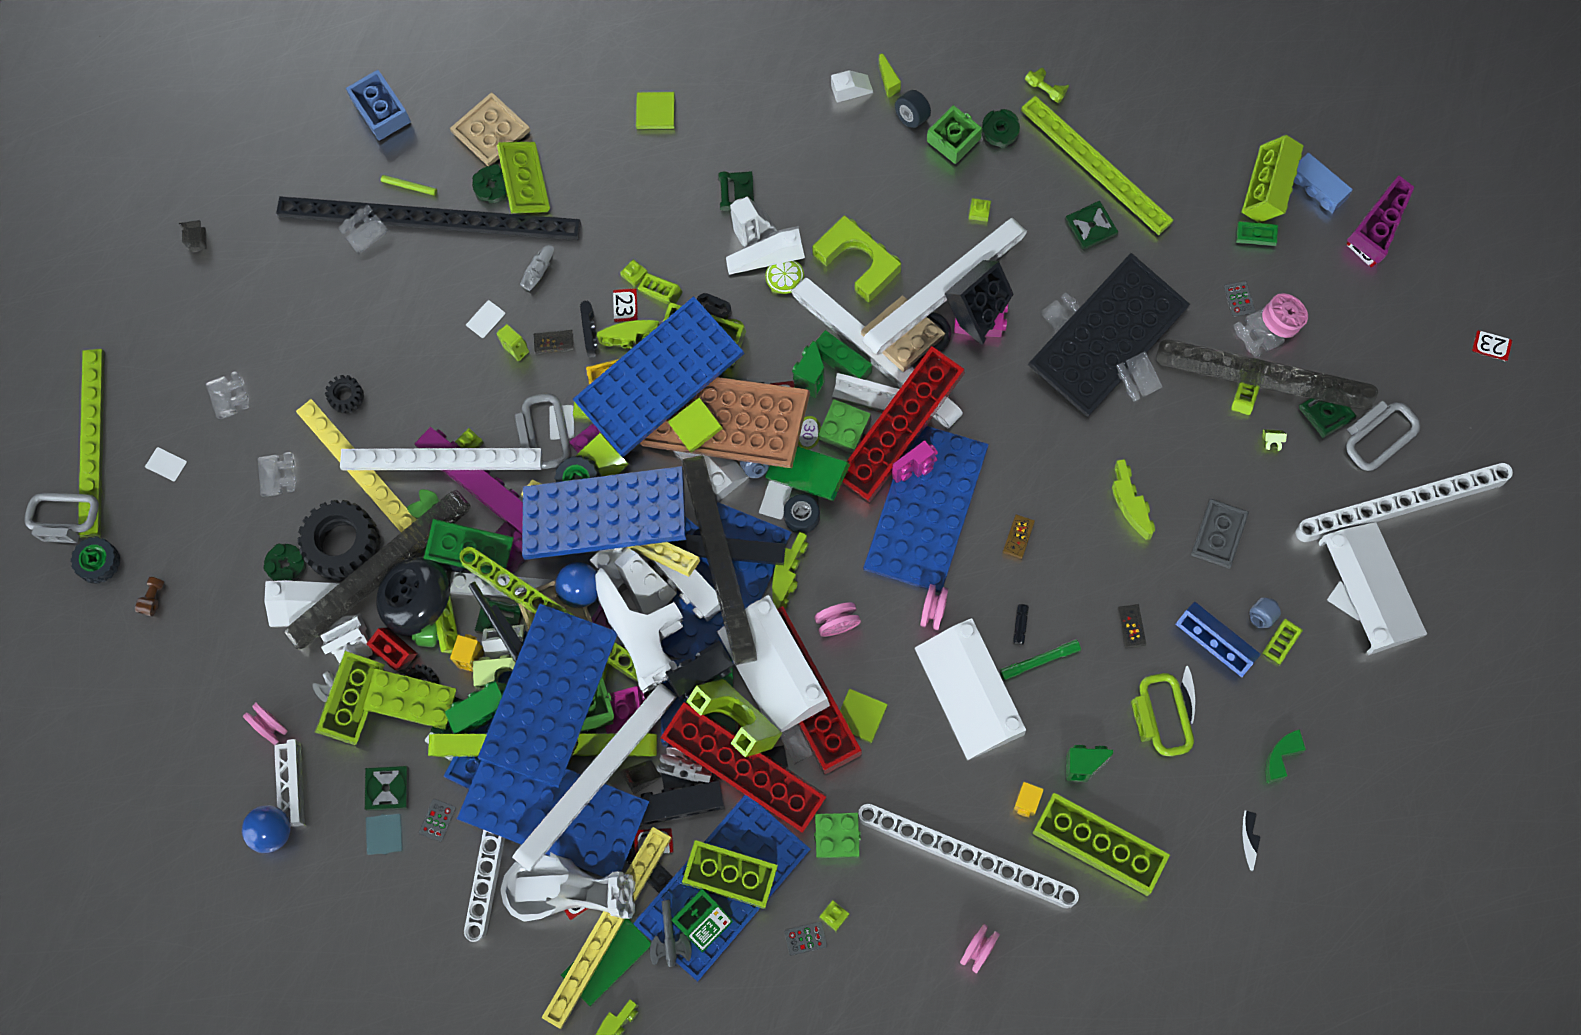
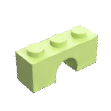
M503 655L499 659L481 657L479 661H473L475 688L482 690L487 683L491 681L498 682V678L503 672H512L515 666L513 658L510 655Z

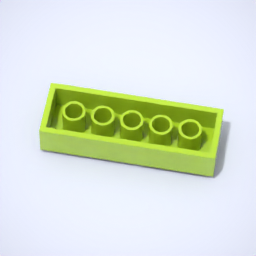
M1053 793L1032 833L1146 896L1151 894L1170 854L1056 793Z

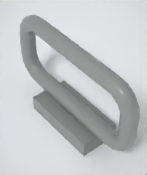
M546 393L528 397L522 405V413L515 414L520 447L537 448L530 406L534 403L545 401L551 402L554 406L563 455L559 459L542 460L541 469L559 467L561 462L571 456L560 400L555 395Z
M1381 401L1347 429L1353 435L1347 441V453L1361 469L1366 471L1375 470L1418 434L1420 421L1407 405L1396 402L1387 406L1384 401ZM1394 411H1401L1411 422V430L1373 462H1365L1356 452L1355 444Z
M39 493L33 496L28 504L25 524L29 529H32L31 535L42 541L78 543L79 535L76 532H85L93 526L99 503L94 496L88 494ZM41 501L90 503L88 517L83 524L36 523L33 521L36 506Z

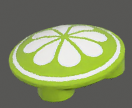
M794 260L768 266L765 278L772 292L789 294L804 279V271L802 266Z

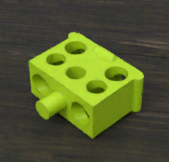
M508 324L498 330L496 335L503 348L518 362L529 353L526 341Z

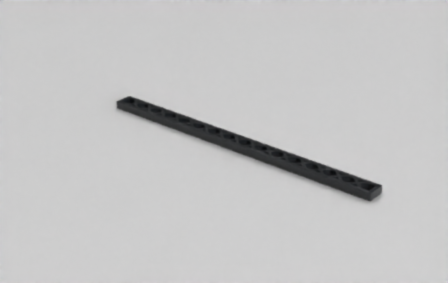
M279 196L276 211L278 217L572 240H578L581 225L580 219L283 196ZM284 203L294 206L288 211L283 210ZM311 205L312 209L308 212H302L301 209L303 207ZM325 206L331 208V210L325 214L320 212V210L323 209ZM343 208H348L350 210L345 215H340L338 213ZM365 209L368 211L367 214L363 217L357 215L358 212ZM380 211L387 213L382 218H377L376 216ZM399 212H404L406 215L401 219L394 217ZM417 214L425 216L419 221L413 219ZM437 215H441L443 217V219L439 222H434L432 220ZM455 217H460L462 219L457 224H453L451 222V220ZM474 218H479L481 221L476 225L470 224V221ZM493 219L500 222L495 227L488 224ZM512 221H516L518 223V225L514 228H509L507 226V224H509ZM531 222L538 225L532 230L526 227ZM549 224H554L556 226V228L552 231H547L545 229V227ZM569 225L575 226L574 233L566 232L564 228Z

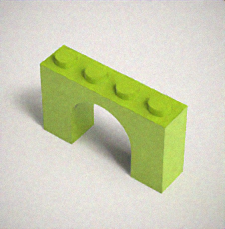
M844 215L812 246V252L825 266H828L846 249L859 248L866 251L871 256L873 263L855 282V292L870 303L901 272V261L897 256L889 254L883 244L876 243L869 232L862 231L853 219H848Z
M724 679L697 685L686 701L700 715L718 712L731 717L739 723L741 728L731 744L745 757L772 749L782 735V732Z

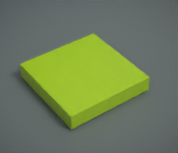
M637 92L636 129H674L675 93Z
M700 397L668 421L691 453L723 429Z
M849 689L840 712L855 737L872 743L888 704Z

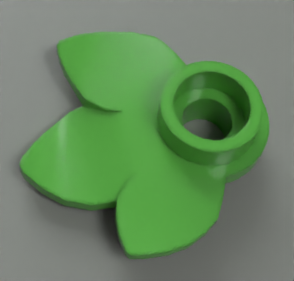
M425 489L419 490L420 501L412 503L407 507L408 512L413 517L418 518L417 526L421 528L431 527L433 519L443 520L448 513L446 504L439 501L434 492ZM440 509L441 513L435 514L434 510Z

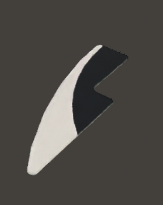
M1186 666L1180 688L1190 724H1193L1195 690L1190 669Z
M1245 810L1243 817V844L1247 863L1250 870L1253 871L1261 837L1253 834L1257 814Z

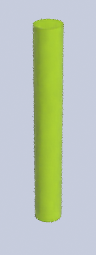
M387 175L381 176V182L433 196L437 194V188Z

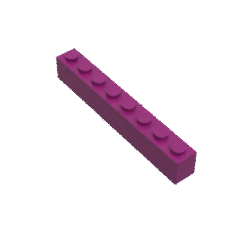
M429 427L414 444L416 448H461L454 441L450 443L446 440L447 436L441 430L437 429L435 431L432 427ZM443 470L522 535L523 502L518 499L520 496L513 489L507 490L504 487L505 483L501 479L491 477L489 470Z

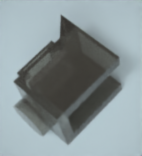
M200 220L179 223L183 229L182 242L190 252H199L200 250L207 249L206 228L201 227Z

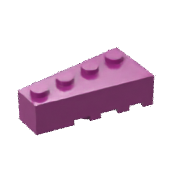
M1398 175L1352 232L1347 241L1377 264L1382 261L1388 253V248L1393 241L1395 231L1400 224L1402 214L1406 209L1414 186Z

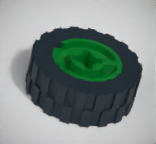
M578 455L569 457L561 462L555 471L554 479L556 482L575 480V475L582 476L581 479L601 477V473H599V468L593 460L586 456Z
M89 537L86 540H82L79 545H76L75 550L72 551L70 562L72 563V569L75 570L74 572L79 577L89 583L94 582L98 584L106 582L109 578L111 579L114 573L118 571L120 555L118 550L106 539Z

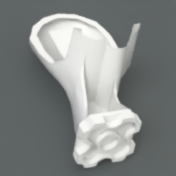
M600 568L595 575L599 601L609 624L630 654L636 670L639 687L643 694L656 688L660 683L667 681L666 671L672 669L673 672L677 670L676 663L671 661L664 653L661 641L683 628V625L680 623L683 621V617L674 602L649 615L630 611L603 568Z
M551 852L550 857L544 855L530 872L516 861L504 875L501 886L503 904L511 915L524 922L542 919L563 910L579 907L610 913L611 916L623 919H630L635 913V904L632 898L635 891L633 875L624 874L619 871L612 872L604 878L596 879L578 869L571 859L560 857Z

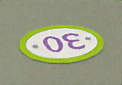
M813 416L804 417L798 442L801 448L812 449L818 444L821 424L817 418Z

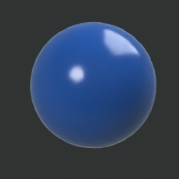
M581 562L570 563L563 567L555 580V591L560 601L572 608H582L591 605L598 598L595 579L597 571L590 565Z
M272 805L256 807L247 814L242 824V836L245 843L252 850L259 853L277 851L285 845L291 832V824L286 813Z

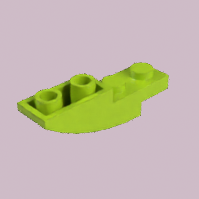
M656 320L623 322L597 332V338L599 343L604 346L618 345L622 348L631 349L660 324Z
M1125 459L1118 460L1115 464L1118 480L1114 481L1112 485L1115 499L1130 525L1143 538L1150 540L1153 532H1155V525L1153 520L1149 519L1150 507L1148 501H1144L1143 495L1137 496L1136 486L1131 484L1130 477H1132L1131 468L1129 465H1126Z
M799 532L792 548H785L784 566H775L772 597L776 609L782 606L786 609L789 603L787 598L790 592L794 593L798 585L796 574L792 571L795 572L800 563L798 559L801 553L805 554L809 546L807 535Z
M630 999L618 1016L609 1012L596 1035H622L625 1031L623 1027L627 1021L632 1022L637 1016L639 1005Z

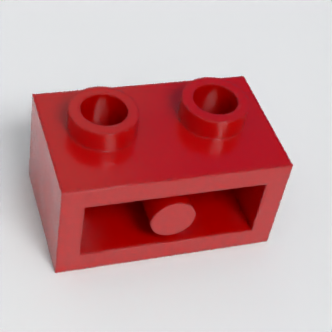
M388 627L378 628L367 642L372 652L382 657L387 662V665L394 670L406 669L418 654Z

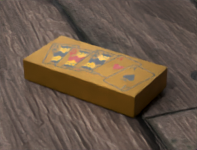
M1015 515L1003 550L1004 554L1019 559L1023 558L1035 520Z

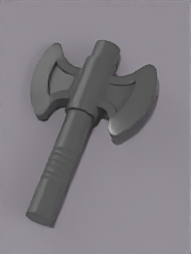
M670 900L662 901L665 939L664 943H661L658 936L654 937L650 945V958L653 965H656L662 956H666L668 967L676 966V954L690 961L691 945L683 933L680 934L679 940L675 942Z

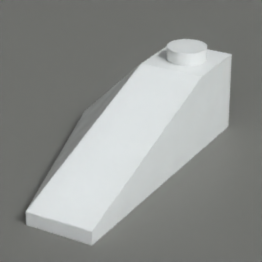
M799 226L779 230L727 256L726 261L729 275L805 258Z
M674 451L718 502L749 478L738 463L732 459Z
M266 581L265 606L269 626H293L297 622L306 619L310 620L325 612L329 613L352 605L353 585L305 581Z

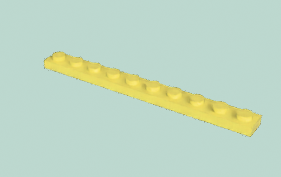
M312 399L296 411L339 462L341 460V449H355ZM347 470L418 553L423 551L427 546L429 533L424 528L417 526V519L408 512L407 508L374 470Z
M532 479L527 486L539 485L541 483ZM668 542L626 547L690 577L700 562L698 556Z
M654 827L650 830L625 873L633 875V880L635 881V891L632 896L634 903L672 839ZM603 911L543 1014L542 1018L562 1029L625 919L611 916L610 913Z

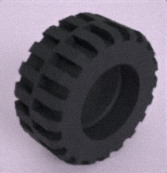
M331 500V504L327 505L324 502L320 504L319 509L313 508L310 511L311 515L309 518L305 516L303 519L304 527L300 526L298 531L301 537L297 538L300 554L304 557L306 563L324 578L342 581V577H345L347 580L353 579V575L356 573L360 576L364 573L362 570L365 567L368 569L371 567L372 563L370 561L372 558L376 559L378 556L376 549L380 548V541L378 540L380 534L376 528L377 525L369 514L356 503L351 504L347 500H342L339 503L338 500ZM341 525L353 526L356 530V539L348 551L336 556L326 555L323 552V541L330 530Z

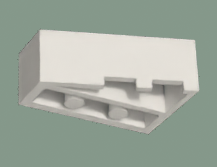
M748 196L743 199H737L730 205L733 229L743 248L777 232L769 215Z
M630 548L615 561V565L639 613L649 615L665 607L677 594Z

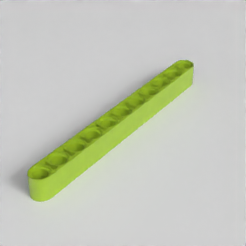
M466 547L461 551L460 560L466 569L533 614H536L538 608H534L532 604L535 600L540 599L544 602L545 606L573 615L475 548ZM467 554H473L475 560L473 562H466L464 557ZM489 565L493 569L489 574H484L481 572L483 566ZM501 577H508L510 579L507 585H500L498 580ZM524 588L527 593L523 597H518L515 594L516 590ZM614 643L613 651L607 663L638 683L636 670L629 652L617 643ZM621 657H628L630 664L621 666L618 660Z
M429 734L428 756L478 757L487 734ZM579 734L577 739L578 745L572 756H598L616 734ZM646 734L628 756H657V734Z

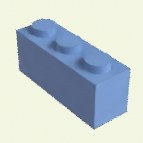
M1309 152L1299 161L1294 183L1304 188L1309 196L1317 199L1323 208L1334 213L1349 198L1353 189Z

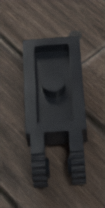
M583 301L580 304L586 352L588 357L591 358L596 357L595 350L598 349L597 338H593V332H596L595 321L592 320L594 318V311L589 301Z

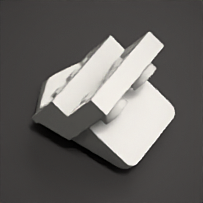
M361 614L340 616L328 630L321 634V638L324 641L321 648L325 654L332 652L339 663L345 651L365 658L373 654L372 649L367 645L369 641L365 632L367 628Z

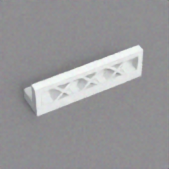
M837 373L832 399L883 413L900 389Z
M296 739L287 740L286 744L274 746L277 807L284 812L290 808V824L293 827L305 825L301 743ZM282 749H287L288 760L286 762L281 759ZM288 767L289 781L286 783L282 779V773ZM287 788H289L290 796L288 803L283 800V793Z

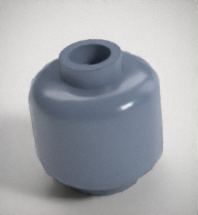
M740 461L741 468L745 474L753 479L762 477L769 468V465Z
M1260 598L1250 609L1251 622L1258 628H1270L1281 615L1278 603L1274 599Z

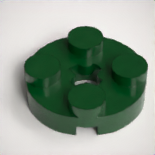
M1000 109V111L995 112L994 110L990 111L982 122V136L990 144L1006 148L1019 136V119L1016 114L1007 109ZM1004 125L1005 130L999 131L996 126Z
M494 164L484 167L473 175L472 187L475 195L481 201L498 203L507 197L502 168L499 165ZM491 181H493V182L495 181V182H496V183L494 184L495 187H493V188H492L491 186H488V187H487V185H488L489 182H491Z
M279 543L274 545L267 553L263 568L268 577L273 581H296L303 575L306 561L296 546ZM288 559L289 566H285L282 569L281 562Z

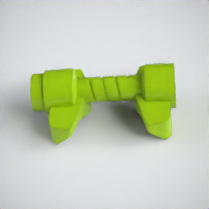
M1040 68L1036 72L1029 71L1025 77V81L1034 88L1038 86L1050 94L1049 97L1055 102L1060 103L1069 85H1054L1052 87L1043 80L1046 75L1044 68Z

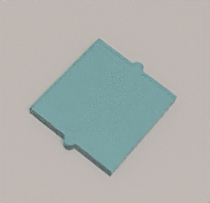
M381 814V816L366 818L367 855L380 853L387 855L390 852L403 851L401 814Z

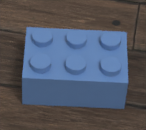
M379 70L374 71L346 88L350 99L378 141L411 122L405 108Z

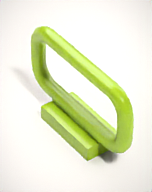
M1168 673L1145 677L1139 686L1141 696L1135 697L1131 701L1141 742L1152 739L1156 751L1164 756H1176L1189 752L1194 744V736L1178 680ZM1166 681L1172 687L1186 739L1185 744L1182 746L1166 748L1161 742L1148 693V686L1152 683Z

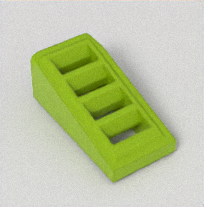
M881 53L879 54V68L888 97H891L900 92L901 81L884 54Z
M646 273L637 288L638 291L667 305L670 302L676 304L682 294L679 285ZM653 281L651 287H650L649 289H647V287L649 286L650 282Z
M1247 371L1243 372L1231 407L1232 410L1246 415L1251 414L1263 379L1262 376ZM1245 380L1256 383V385L1247 383Z
M1284 618L1262 654L1280 665L1303 629ZM1284 627L1294 632V635L1291 636L1283 631ZM1282 634L1290 639V641L1287 643L1278 636ZM1278 641L1285 646V649L1283 650L1276 646L1274 642ZM1272 647L1280 652V657L1270 652V648Z

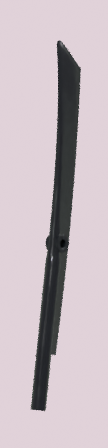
M476 582L470 583L468 587L516 663L523 643L497 604L491 607ZM578 741L576 742L572 755L578 745Z

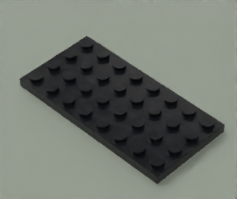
M1130 253L1034 356L1028 365L1088 417L1189 307L1190 303L1134 254Z

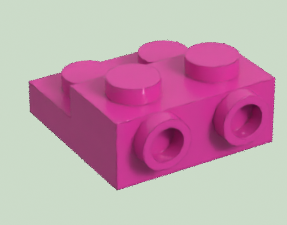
M924 440L896 461L892 466V478L895 482L906 481L912 476V472L917 477L930 473L933 470L934 462L937 461L936 455L938 452L932 444L928 445Z
M639 686L610 693L614 720L613 724L605 726L606 734H617L648 698L649 693L643 694Z

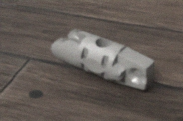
M547 245L541 249L538 255L533 257L530 265L525 270L520 286L530 291L541 280L544 272L550 265L549 261L554 253V247Z
M667 754L660 755L662 764L658 765V772L696 782H710L712 772L699 763Z

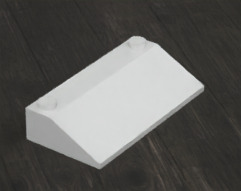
M1376 522L1342 529L1322 537L1319 545L1327 544L1371 643V648L1367 651L1368 655L1427 635Z
M769 595L749 605L717 631L762 715L781 732L830 706L825 693Z
M972 618L952 626L915 647V651L967 761L1025 735L1026 728Z

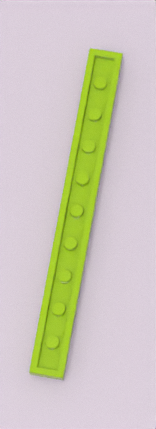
M1034 96L1022 106L1021 111L1156 234L1160 235L1173 223V219L1037 96Z
M103 349L82 350L79 494L94 496L99 506L93 526L85 532H78L81 538L101 536L105 356ZM79 502L78 524H83L87 520L90 503Z

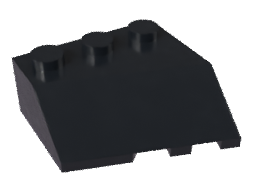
M982 260L944 293L959 326L980 344H984L987 339L985 336L989 330L994 328V321L999 313H1003L1014 295L1000 262Z
M720 641L697 653L694 656L695 660L688 659L681 662L676 671L673 672L672 669H669L665 672L669 685L680 701L684 699L687 701L697 685L713 682L718 677L723 679L732 673L733 663Z

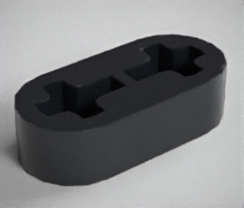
M708 293L700 294L697 297L701 305L702 302L708 300L710 305L706 304L703 307L710 315L725 320L730 318L732 310L729 302ZM723 307H726L727 312L724 311L721 314L719 309H723Z

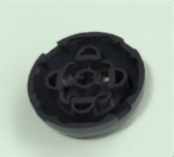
M415 556L398 562L385 574L377 591L376 606L379 617L386 627L397 634L410 636L421 633V629L427 625L432 626L438 620L450 596V581L447 578V571L440 563L424 559L423 556Z

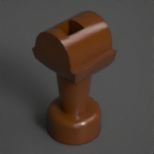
M155 577L148 578L147 585L150 587L145 597L138 598L136 601L135 611L137 613L154 616L158 609V600L155 597L157 590L162 589L165 582Z

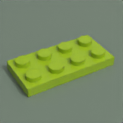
M498 142L497 149L511 213L548 212L550 206L536 143Z
M375 669L363 709L446 730L448 719L445 711L451 708L450 706L453 704L457 689Z

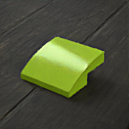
M599 433L576 455L586 456L593 460L595 465L598 466L601 476L620 474L630 465L602 433Z

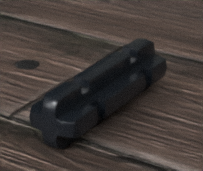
M1019 604L1017 607L1018 615L1016 616L1014 631L1016 634H1014L1013 642L1019 645L1025 642L1024 634L1026 633L1028 619L1026 615H1028L1029 606L1025 604Z

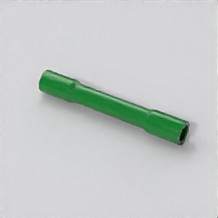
M1075 639L1055 649L1022 662H1016L999 670L1005 681L1042 664L1081 651L1078 640Z

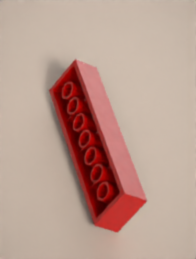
M931 346L847 460L850 466L842 483L870 503L891 475L893 464L908 452L964 376L965 369Z
M782 606L777 610L830 704L824 710L798 723L823 773L826 775L860 757L862 750Z
M686 701L683 702L660 738L803 833L827 794L764 752L745 757L731 744L736 736L734 732L707 714H698Z

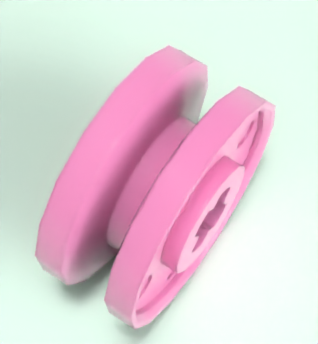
M1282 293L1274 296L1270 303L1264 307L1262 317L1265 325L1271 332L1280 337L1289 338L1296 335L1305 326L1308 320V312L1299 299L1290 294Z
M930 584L922 611L920 626L926 627L929 619H933V629L939 630L949 588L943 587L940 595H935L936 585Z
M855 603L837 604L817 613L814 616L816 624H824L819 628L820 636L837 635L858 626L861 623L860 617L858 615H851L856 611Z
M256 702L252 707L257 715L254 717L246 712L243 718L264 738L276 745L279 741L273 733L278 731L285 735L288 730L270 712Z
M984 923L978 933L975 934L960 961L965 966L970 959H973L975 962L972 971L976 974L985 963L1000 936L995 931L987 938L985 935L988 926Z

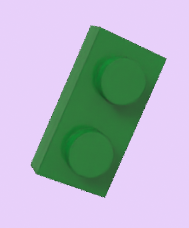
M1238 222L1236 243L1276 246L1278 225Z

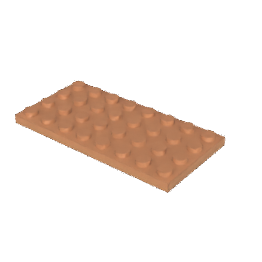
M717 377L640 442V444L645 447L691 453L668 421L700 397L723 429L692 452V454L792 468L810 391L807 389Z

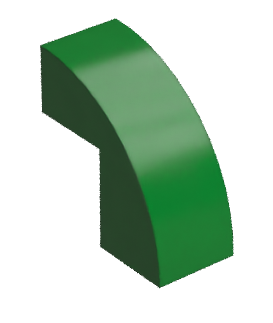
M1300 729L1284 736L1271 750L1265 767L1267 784L1284 780L1287 777L1282 758L1302 754L1306 750Z

